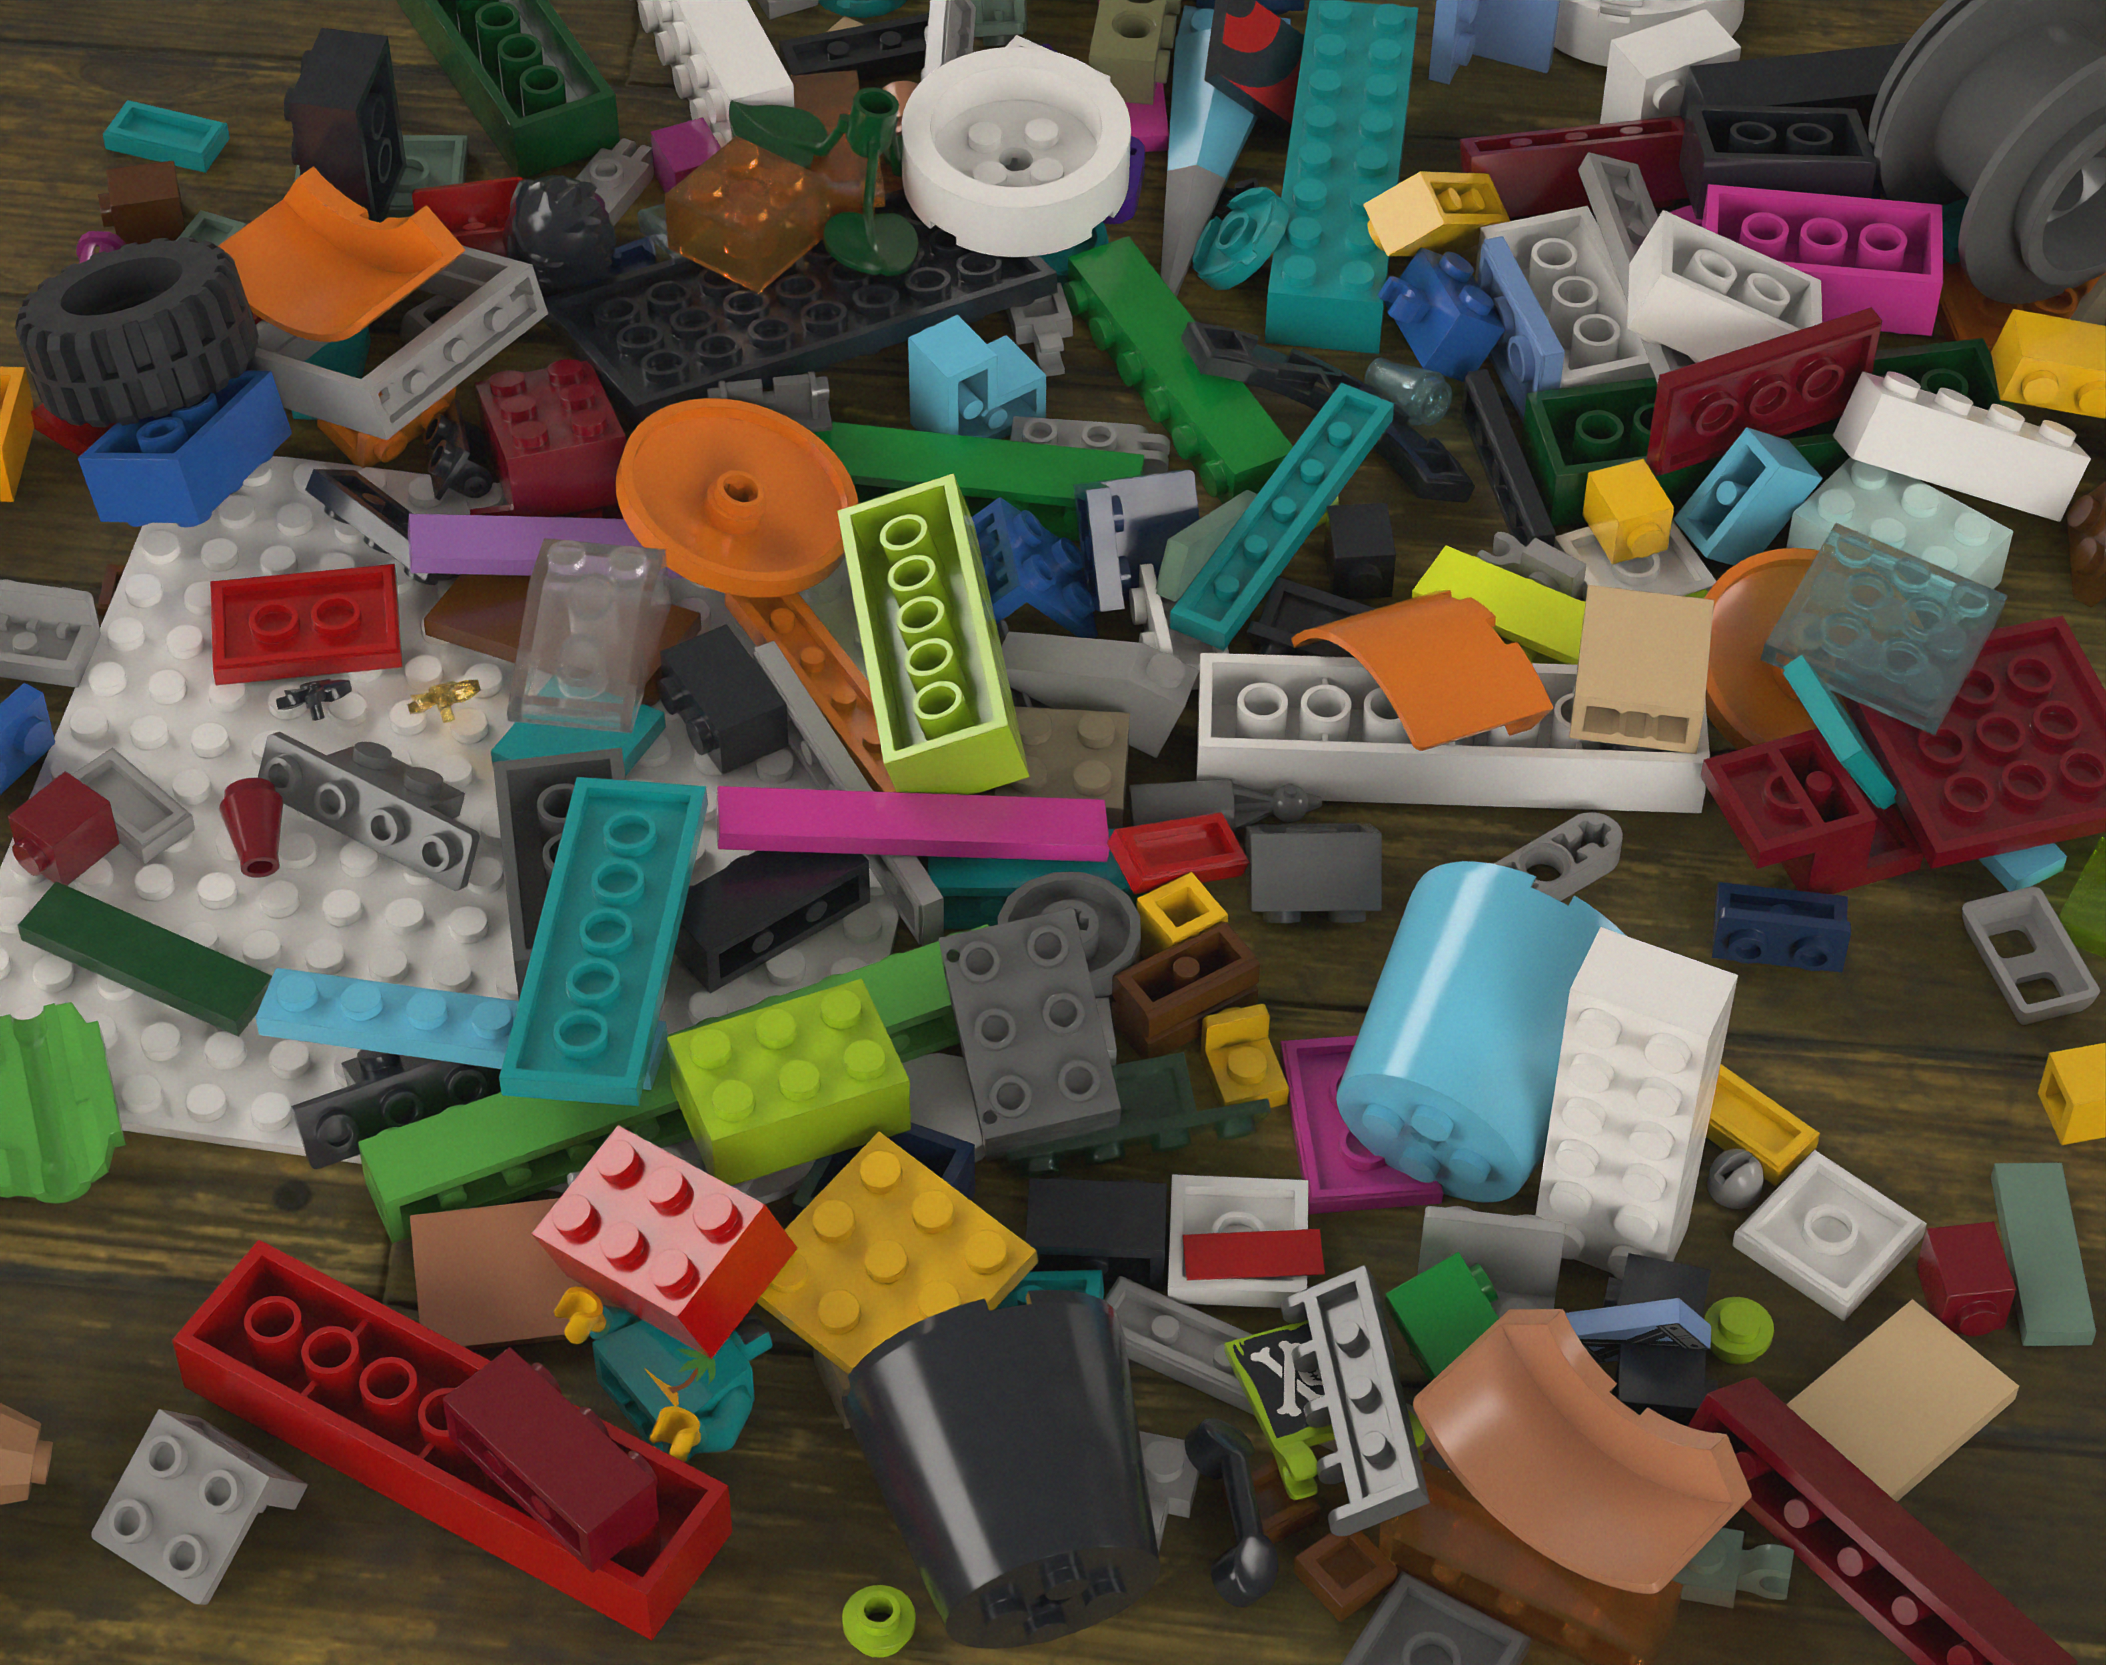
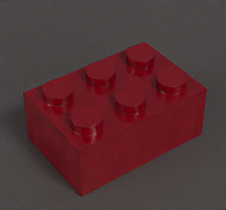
M564 359L550 364L546 369L525 373L514 370L502 371L492 375L489 380L474 382L481 429L484 435V446L513 516L553 517L618 503L616 475L627 443L626 435L592 365L587 361L580 362L574 359Z

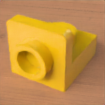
M1265 1004L1244 1008H1227L1217 1014L1206 1016L1202 1020L1200 1058L1224 1119L1288 1104L1289 1087L1268 1038L1270 1015Z

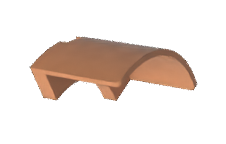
M1509 1309L1415 1396L1413 1407L1422 1427L1443 1460L1471 1495L1493 1517L1532 1548L1561 1566L1602 1584L1644 1594H1654L1661 1591L1752 1497L1727 1434L1711 1433L1687 1427L1663 1417L1650 1408H1647L1641 1415L1637 1414L1610 1393L1617 1383L1589 1354L1572 1328L1563 1309Z

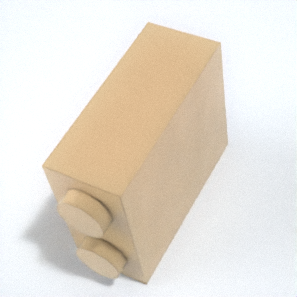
M1588 585L1569 738L1697 754L1705 707L1714 600Z

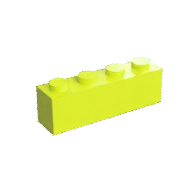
M1447 545L1412 590V598L1441 590H1451V596L1458 600L1472 597L1496 616L1495 627L1492 628L1506 645L1518 642L1531 663L1578 665L1585 601L1575 599L1541 585L1534 580L1524 578Z

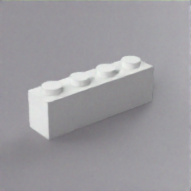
M1862 372L1833 434V437L1852 459L2054 521H2061L2091 460L2074 441L2076 434L2072 430L2049 420H2043L2041 426L2024 422L2025 418L2021 414L1998 404H1992L1989 411L1972 406L1973 402L1968 397L1947 388H1940L1937 394L1921 390V386L1913 379L1896 372H1887L1885 378Z

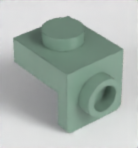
M971 0L976 7L974 37L983 36V45H1008L1015 35L1024 34L1028 30L1027 0Z

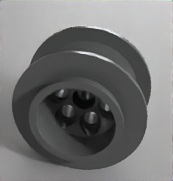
M1947 0L1907 42L1888 71L1875 100L1868 134L1870 145L1877 160L1875 176L1880 191L1887 200L1939 204L1942 206L1968 197L1969 200L1964 211L1959 233L1958 253L1960 264L1970 283L1983 295L1994 301L2006 304H2024L2038 300L2041 301L2060 295L2067 288L2073 289L2105 274L2106 0Z

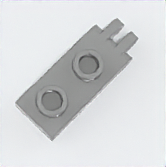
M622 138L612 151L601 148L575 178L581 182L585 181L595 184L597 187L595 192L603 198L605 210L609 213V219L613 226L653 178L652 147L641 145L636 151V143L634 141Z
M1013 417L1010 441L1143 454L1144 475L1167 472L1170 440L1164 435L1148 434L1146 428L1141 425Z

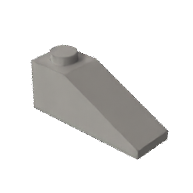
M1009 631L1001 646L1011 688L1019 692L1023 691L1029 697L1054 709L1130 713L1129 745L1155 758L1159 755L1182 713L1199 672L1198 669L1181 662L1177 657L1139 642Z

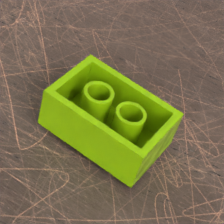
M862 978L667 1037L673 1092L708 1174L730 1186L867 1144L879 1131L886 1137H890L911 1130L910 1080Z

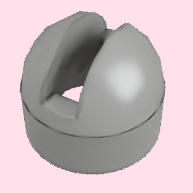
M1734 1148L1723 1151L1710 1167L1707 1181L1709 1194L1717 1203L1727 1208L1742 1209L1753 1205L1759 1199L1764 1181L1762 1165L1747 1150ZM1734 1171L1727 1180L1723 1178V1175Z

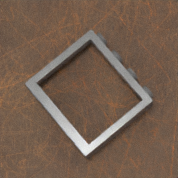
M463 246L466 250L458 259L417 288L461 301V303L362 379L304 362L328 342L312 341L294 336L265 320L256 324L259 334L258 345L253 360L247 363L245 371H272L283 407L388 440L548 315V311L532 264Z

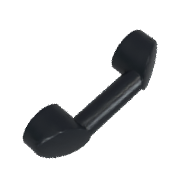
M1207 1418L1188 1432L1185 1438V1450L1190 1462L1201 1474L1211 1479L1223 1478L1236 1538V1544L1213 1561L1211 1578L1216 1590L1224 1600L1233 1606L1246 1608L1262 1598L1274 1585L1278 1573V1555L1272 1541L1268 1536L1264 1535L1248 1460L1255 1453L1251 1440L1233 1425L1219 1419Z

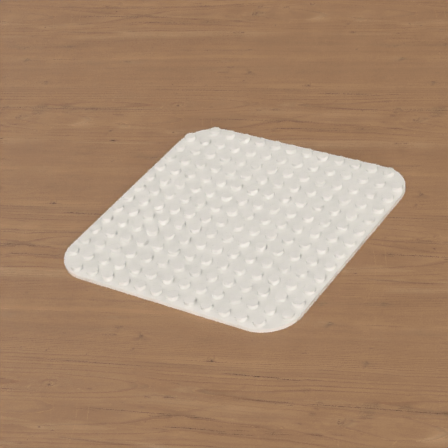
M273 456L254 470L243 481V486L238 491L230 494L212 512L211 518L206 522L188 528L180 527L177 523H150L142 526L101 624L100 638L79 687L74 689L54 737L55 744L49 749L29 799L64 771L72 775L113 747L192 814L195 830L146 864L120 843L71 882L68 887L272 976L276 968L519 1001L513 960L494 771L490 751L554 676L425 635V616L455 581H438L436 585H427L410 578L403 570L405 565L393 556L369 547L363 540L364 534L352 525L339 522L328 516L324 512L325 505L305 491L313 469L355 470L413 514L470 515V509L508 505L500 483H493L490 491L480 498H470L448 488L439 501L434 497L431 476L428 474L372 467L362 468L356 465ZM845 557L840 566L828 578L798 593L868 680ZM395 564L403 667L215 685L212 660L210 581ZM587 577L701 613L702 629L697 636L727 624L753 658L754 648L757 646L726 608L725 593L701 586L688 579ZM325 679H330L331 681L339 679L350 680L352 688L350 693L333 702H321L325 716L324 719L313 721L310 708L307 709L306 703L293 709L278 710L276 699L285 696L284 690L300 689V685ZM661 699L651 707L664 712L666 728L626 776L627 781L706 786L708 807L689 886L696 885L721 871L734 859L755 852V850L718 849L716 818L718 786L819 790L790 745L722 774L708 754L701 756L696 752L688 737L686 724L678 713L674 715L669 714L663 706ZM276 732H282L325 755L355 746L358 742L381 744L391 750L392 757L412 767L433 770L443 777L444 783L465 793L460 816L453 819L476 830L480 835L468 885L464 889L453 891L283 804L278 852L279 869L274 874L266 877L252 878L245 876L241 872L238 855L219 811V805L224 799V790L235 781L245 778H258L267 737ZM12 838L0 867V1016L11 1014L16 1019H31L41 1014L45 1005L72 1002L86 1023L98 1021L104 1038L123 1131L306 1156L291 1106L347 1087L341 1063L356 1058L357 1053L361 1049L259 1035L255 1017L238 1037L22 941L17 925L54 883L42 874L38 876L31 875L18 863L12 851V846L15 844ZM869 868L870 903L711 994L674 954L659 1021H666L667 1033L671 1034L694 1026L706 1018L720 1017L755 1005L767 997L781 996L810 986L830 975L844 974L879 962L893 952L901 919L900 914ZM693 1137L662 1148L682 1160L702 1159ZM360 1154L342 1160L343 1162L362 1164ZM815 1160L745 1181L732 1187L763 1204H767L798 1190ZM568 1182L545 1190L565 1192L568 1188Z

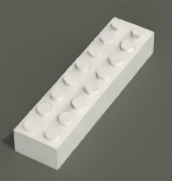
M1200 653L1196 781L1232 779L1233 784L1268 795H1273L1278 788L1284 785L1294 784L1303 789L1305 793L1320 796L1322 801L1701 813L1706 785L1700 776L1703 760L1710 758L1706 700L1697 754L1569 738L1578 665L1532 663L1554 709L1531 730L1509 736L1505 726L1428 750L1419 751L1412 746L1404 726L1383 690L1356 658Z

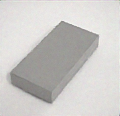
M113 747L72 774L73 777L110 801L119 842L144 864L195 830L192 814Z

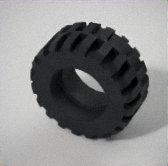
M181 237L177 241H170L168 238L152 239L150 243L140 245L135 242L123 245L121 249L109 253L103 251L92 255L89 260L80 264L73 263L62 269L61 274L54 278L49 277L40 283L37 292H30L27 295L22 307L19 308L15 323L18 341L44 407L59 419L66 420L70 424L82 426L85 423H89L92 427H108L110 423H121L122 426L139 422V419L152 416L156 419L171 414L170 411L182 406L188 408L202 401V397L209 393H218L228 386V380L238 378L246 370L247 363L252 362L259 337L233 258L212 242L206 240L197 242L194 238Z

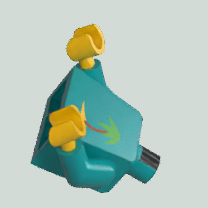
M575 1286L569 1288L564 1293L553 1313L558 1319H570L564 1329L566 1338L574 1344L583 1343L589 1335L591 1338L596 1339L592 1343L597 1382L648 1444L684 1463L695 1454L727 1451L735 1445L752 1411V1403L755 1400L753 1372L749 1361L772 1348L770 1334L764 1323L755 1313L749 1312L746 1314L715 1356L710 1359L627 1310L603 1305L599 1297L591 1290Z

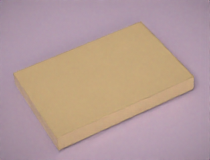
M1912 1299L1786 1405L1897 1502L2016 1399L2019 1385Z

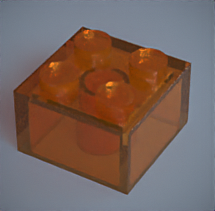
M735 136L665 194L668 249L760 293L823 239L825 224L829 220L828 179L743 138Z

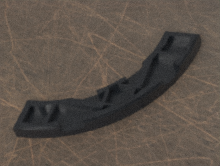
M1188 322L1181 336L1183 344L1201 374L1229 378L1262 387L1293 399L1317 412H1320L1340 383L1393 403L1355 377L1302 351L1293 348L1289 356L1272 349L1256 345L1258 342L1257 335L1217 325ZM1394 403L1393 421L1376 442L1373 449L1399 473L1417 498L1467 503L1475 485L1460 463L1437 438H1430L1427 441L1407 424L1410 418L1409 414Z

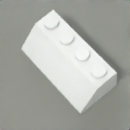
M1588 206L1480 227L1475 280L1478 282L1481 248L1484 239L1503 236L1565 351L1560 389L1655 377L1641 338L1634 331L1627 329L1628 303L1599 225Z

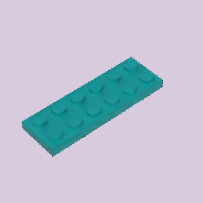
M586 777L576 778L499 1076L502 1096L639 1106L708 807L706 786Z

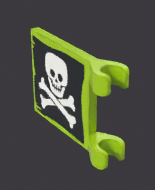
M1308 1320L1224 1343V1352L1275 1456L1286 1492L1290 1499L1293 1500L1317 1494V1484L1313 1478L1318 1474L1317 1460L1309 1447L1335 1440L1332 1424L1321 1428L1311 1427L1307 1424L1304 1414V1406L1309 1401L1325 1395L1320 1370L1299 1372L1294 1368L1291 1353L1295 1347L1313 1340ZM1408 1410L1420 1463H1423L1424 1453L1420 1446L1425 1443V1431L1419 1419Z

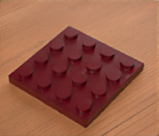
M2063 615L1835 661L1831 678L1859 732L1896 789L1894 799L1931 869L2106 832V690Z

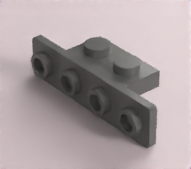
M282 732L268 735L258 778L269 780L274 784L276 792L283 797V804L453 891H459L467 887L480 835L476 830L453 819L460 816L465 797L464 792L444 783L443 777L433 770L412 767L392 757L391 750L378 743L358 742L355 746L325 755Z

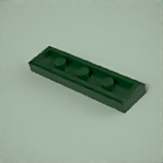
M57 881L17 925L22 941L238 1037L256 1016L272 979V975Z

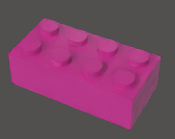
M1708 184L1701 227L1820 279L1822 323L1872 307L1882 319L1880 331L1932 336L1943 286L1942 205Z

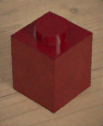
M66 771L8 816L15 842L12 846V851L18 863L31 875L38 876L42 874L53 883L57 881L68 886L120 844L110 801Z
M1994 1221L1927 1228L1916 1270L1930 1314L1955 1334L1962 1333L1966 1336H1980L1993 1330L2004 1329L2016 1287Z

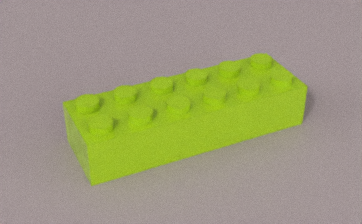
M954 473L838 510V519L883 761L896 792L974 795L1030 777L977 533Z

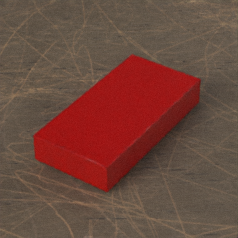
M1222 812L1115 829L1107 841L1108 847L1134 894L1151 892L1190 872L1201 883L1240 877L1250 863Z

